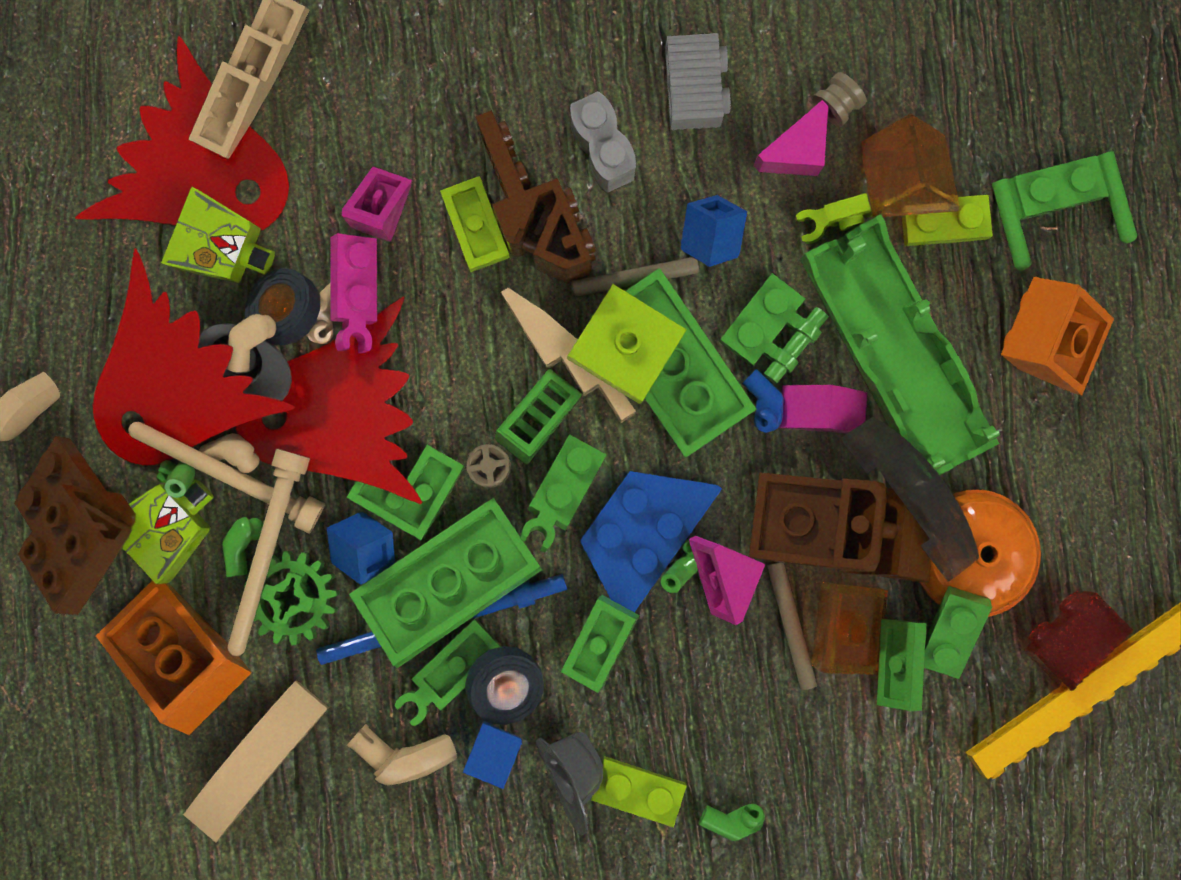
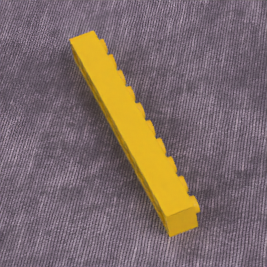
M1181 602L966 751V755L979 774L986 779L999 777L1005 772L1004 768L1012 762L1018 763L1027 756L1026 752L1032 748H1039L1049 741V736L1056 731L1059 733L1071 726L1070 722L1076 717L1086 716L1093 710L1092 706L1099 701L1104 702L1115 695L1114 691L1119 687H1125L1137 680L1136 676L1139 673L1155 668L1159 664L1158 660L1165 655L1170 656L1181 649Z

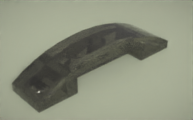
M872 417L841 438L867 474L876 467L929 536L930 539L923 543L921 547L948 582L979 559L973 533L957 500L932 465L904 437L885 423Z

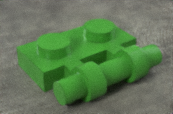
M772 273L719 342L751 367L755 365L762 354L766 356L772 363L764 372V375L770 381L777 384L786 372L791 373L798 365L796 359L808 343H815L822 334L820 328L829 316L818 307H815L806 319L797 314V309L806 298ZM787 325L795 331V334L782 349L772 341L783 327Z

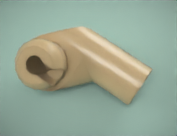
M331 282L319 293L321 307L314 326L306 334L311 341L318 344L327 343L333 336Z
M254 314L231 329L228 345L233 347V354L227 366L229 371H249L251 349L266 339L272 338L276 333V323L272 317Z
M227 434L202 445L199 449L200 452L218 461L225 459L232 466H237L241 473H250L259 465V457L254 453V447L239 434Z

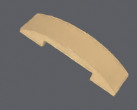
M296 680L236 747L183 815L214 842H217L329 707Z

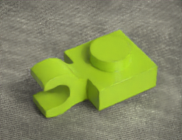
M867 193L824 205V208L807 209L796 214L798 222L813 220L816 223L814 232L801 236L805 244L818 242L823 237L825 230L830 226L831 228L839 226L840 231H847L865 223L864 218L873 216Z

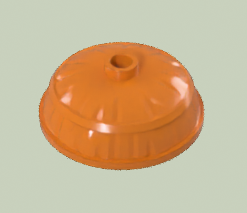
M965 490L950 494L938 501L929 583H919L927 595L939 606L948 586L990 599L992 609L988 617L1001 614L1017 605L1028 594L1037 578L1041 561V548L1037 531L1023 509L1003 495L987 490ZM985 546L991 547L994 552L993 559L987 563L981 558V550Z

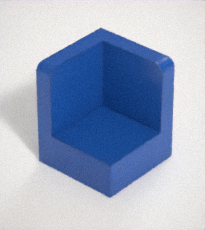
M719 195L687 203L681 250L709 267L737 258L740 254L747 211Z
M359 512L327 527L331 563L360 585L368 582L395 564L393 532L364 512Z
M484 720L462 773L504 789L521 747L522 738L492 726V723Z

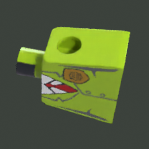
M191 187L161 263L179 271L239 283L246 268L264 275L267 274L272 266L275 252L256 244L261 228L200 190Z
M197 479L191 483L185 495L180 498L169 496L164 489V484H159L129 504L136 514V520L131 529L133 531L122 548L156 585L170 583L210 531L209 524L198 512L214 496Z

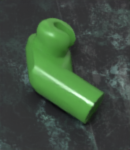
M690 538L686 539L682 547L685 553L677 559L661 578L662 587L669 593L678 592L698 571L689 542Z

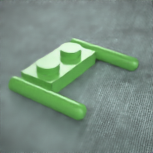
M1114 151L992 183L1014 267L1017 270H1026L1032 264L1020 219L1024 220L1108 197L1120 241L1131 243L1137 238L1136 228Z

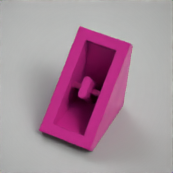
M823 100L764 149L757 156L753 165L757 171L818 176L825 164L828 105Z
M372 167L343 207L341 216L352 229L391 242L409 194L412 180Z
M836 385L782 386L781 393L784 397L783 418L779 428L865 434L867 392Z
M698 536L690 538V546L711 614L734 625H738L744 620L765 564Z

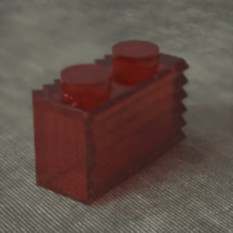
M1084 590L1082 593L1075 591L1067 596L1059 605L1062 613L1051 624L1045 621L1038 625L1028 637L1031 643L1024 649L1025 653L1059 687L1070 691L1076 689L1077 685L1082 683L1084 678L1088 677L1090 672L1094 671L1096 666L1100 665L1102 660L1106 659L1108 654L1112 653L1133 631L1096 592Z

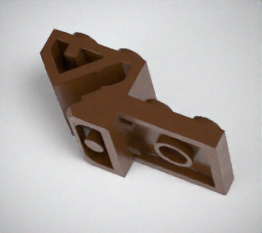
M492 110L475 116L483 144L506 198L492 204L511 256L521 257L525 251L530 252L534 256L536 270L567 284L572 283V280L582 279L591 275V262L596 260L594 255L596 250L588 229L579 230L577 222L580 221L578 216L579 208L571 188L563 190L558 178L530 189L531 184L522 161L520 160L515 163L512 161V158L516 157V152L505 120L497 123ZM533 233L537 239L540 238L539 242L531 241Z
M55 436L47 451L41 456L39 464L26 485L20 490L15 501L16 507L32 530L29 537L24 541L18 556L54 614L78 615L133 531L131 529L135 524L136 514L121 493L106 491L70 438Z
M759 472L749 557L756 560L838 569L842 573L929 583L938 495L909 487L886 488L884 483L847 478H843L842 481Z

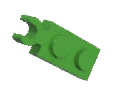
M569 434L529 505L528 511L538 517L529 520L524 525L520 540L525 542L532 531H540L545 536L540 551L544 553L548 551L555 539L554 525L566 531L607 454Z
M475 618L411 679L419 689L406 692L400 696L394 705L395 708L398 710L409 701L416 703L419 712L410 721V724L412 726L418 725L427 716L431 702L441 711L465 688L468 671L478 657L491 649L502 646Z

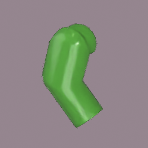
M165 460L161 463L158 470L159 473L156 476L159 482L165 483L164 489L169 496L180 498L185 495L194 480L195 468L181 461L174 464L171 461Z
M242 517L236 520L223 538L222 549L226 577L248 574L245 549L251 540H259L263 523L259 518L248 519L247 517Z
M757 804L742 806L728 814L707 805L702 812L698 825L731 841H738L756 833L762 828L765 821V813Z

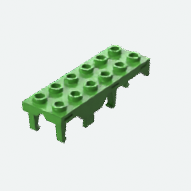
M881 214L846 233L842 238L826 242L803 255L800 259L920 484L934 479L999 444L997 437L1000 436L999 430H996L992 425L990 426L979 407L976 389L969 378L968 372L951 343L937 329L929 314L931 311L929 307L930 302L927 299L922 300L889 239L886 223Z

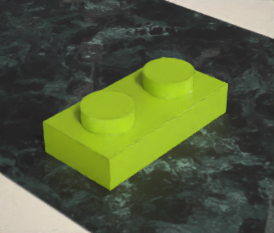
M480 176L440 190L470 272L510 258Z
M989 195L904 201L901 204L905 246L988 240L993 236Z
M604 756L602 761L603 779L599 790L591 797V801L674 828L687 787L686 783Z

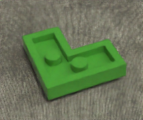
M426 445L407 478V481L419 495L422 504L357 481L346 498L417 539L423 540L466 466Z

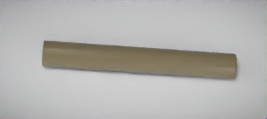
M691 257L572 280L574 295L579 297L609 291L612 284L619 288L634 286L658 268L662 270L667 279L699 273L698 260Z
M781 562L769 564L767 568L800 689L808 690L817 687V682L785 565Z

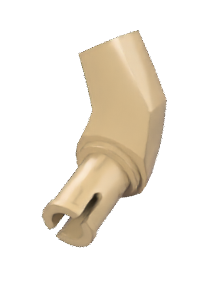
M45 372L10 389L0 398V441H9L19 436L41 413L60 398V392L56 384Z
M367 724L346 745L352 748L376 770L374 772L375 780L387 786L427 776L457 759L454 744L450 736L446 734L412 747H403L400 750L395 748L393 750L369 729Z

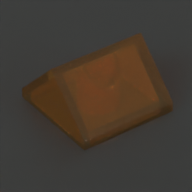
M910 113L861 142L860 147L873 218L880 214L882 217L959 210L960 205L946 137L943 133Z
M821 581L811 663L814 668L824 673L878 675L881 619H885L887 589Z

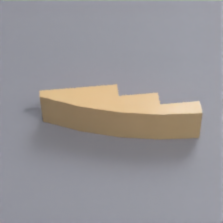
M262 0L251 27L245 24L229 63L222 61L189 140L225 158H230L271 90L310 9L293 0Z
M510 288L501 292L504 301L547 370L562 361L583 396L599 388L620 423L635 415L636 410L624 394L566 359L578 339L545 311Z

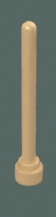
M134 422L129 426L128 432L132 438L267 504L270 503L273 487L245 473H241L239 470L141 422ZM290 496L285 513L289 514V520L295 522L294 527L310 534L324 509L325 503L311 496L307 499L301 496L298 499Z
M279 449L275 451L271 466L275 467L273 475L277 476L228 643V652L232 656H240L246 649L294 481L299 482L301 474H306L310 458Z

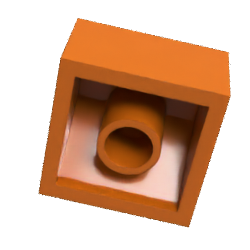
M1033 277L1028 291L1021 298L1020 310L1013 327L1004 339V348L1001 356L1025 373L1074 394L1083 395L1114 318L1080 285Z

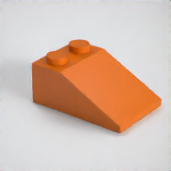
M152 580L96 635L102 646L159 722L187 735H190L252 673L239 656H232L228 652V643L169 583L156 585Z

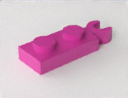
M339 233L331 237V321L342 322V330L338 332L335 340L338 351H345L350 348L349 340L351 335L358 341V353L370 351L372 347V336L366 328V324L370 325L377 322V238Z

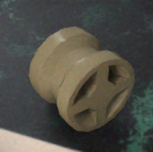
M837 72L831 78L830 86L826 90H819L812 98L815 106L822 100L828 105L827 121L837 127H842L849 120V114L853 110H860L867 102L860 86L842 72Z
M483 444L476 447L470 453L467 459V472L476 484L486 488H495L502 485L508 479L511 472V461L500 447L493 444Z

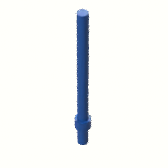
M563 573L533 583L527 580L471 619L518 605L519 609L536 604V599L568 590ZM369 632L317 648L316 653L319 663L323 665L379 648L381 645L373 632Z

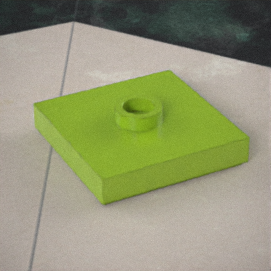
M612 284L566 359L641 404L687 329Z

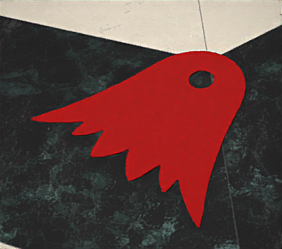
M178 36L177 65L181 88L167 81L163 83L165 96L172 110L153 106H140L141 120L152 140L132 141L119 145L116 149L120 156L137 172L122 174L107 181L108 184L122 190V193L110 196L79 213L75 219H127L176 225L190 189L193 187L255 224L262 231L277 220L286 205L289 182L285 166L274 149L250 126L229 159L189 140L212 83L197 64L185 42ZM243 180H253L260 187V196L252 204L241 203L236 197V187Z
M135 248L124 310L113 346L98 380L93 399V417L96 429L109 449L120 458L139 465H156L165 460L173 459V457L132 438L124 430L122 417L128 411L138 413L143 418L145 425L190 447H194L204 440L237 425L295 409V406L278 399L243 393L253 381L252 377L235 375L224 378L223 375L233 354V347L217 344L198 348L200 341V318L197 311L186 313L174 322L169 323L170 303L168 294L163 292L153 303L146 270L137 248Z
M404 297L381 311L377 315V322L370 325L366 324V328L372 336L370 351L358 353V341L351 335L349 340L350 348L345 351H338L335 340L316 350L287 361L291 369L292 383L288 395L282 401L295 406V409L286 411L287 419L285 424L279 429L272 430L263 424L261 417L236 426L237 434L254 447V453L257 454L260 461L272 465L276 449L310 458L307 468L309 472L328 474L365 483L422 504L419 495L412 485L389 462L407 459V454L399 446L385 439V437L402 431L413 424V420L405 412L384 403L406 384L409 374L379 368L393 355L398 347V343L380 345V343L396 320L403 305Z

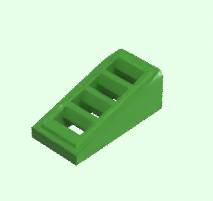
M549 368L496 430L495 440L523 463L528 464L583 394ZM548 387L564 399L565 402L560 406L543 391ZM536 400L554 414L551 419L533 406ZM525 414L542 427L540 432L522 419ZM516 428L531 440V443L527 444L513 433L512 430Z

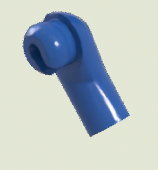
M756 369L742 385L757 398V410L754 417L756 428L761 432L768 433L776 430L782 422L784 397Z

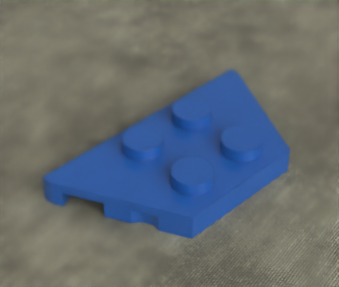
M629 471L580 540L610 599L635 612L722 488L714 484Z

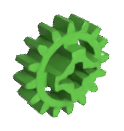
M283 551L282 562L275 555L272 556L254 621L260 620L262 623L258 631L260 636L266 635L270 631L274 632L273 643H281L286 635H288L291 645H297L301 641V633L310 641L317 637L315 626L324 630L330 626L329 621L324 616L338 612L339 608L330 604V598L340 595V590L329 589L328 583L335 578L334 573L323 575L320 572L325 564L323 560H317L312 565L309 564L310 553L301 552L297 561H295L292 551ZM291 568L284 581L280 583L269 582L278 572ZM310 577L318 588L319 596L313 593L308 584ZM295 588L294 595L300 598V603L288 607L289 599L283 597L284 592ZM265 600L269 601L274 611L273 617L266 608ZM302 612L314 613L312 618L303 625L293 626L298 614Z

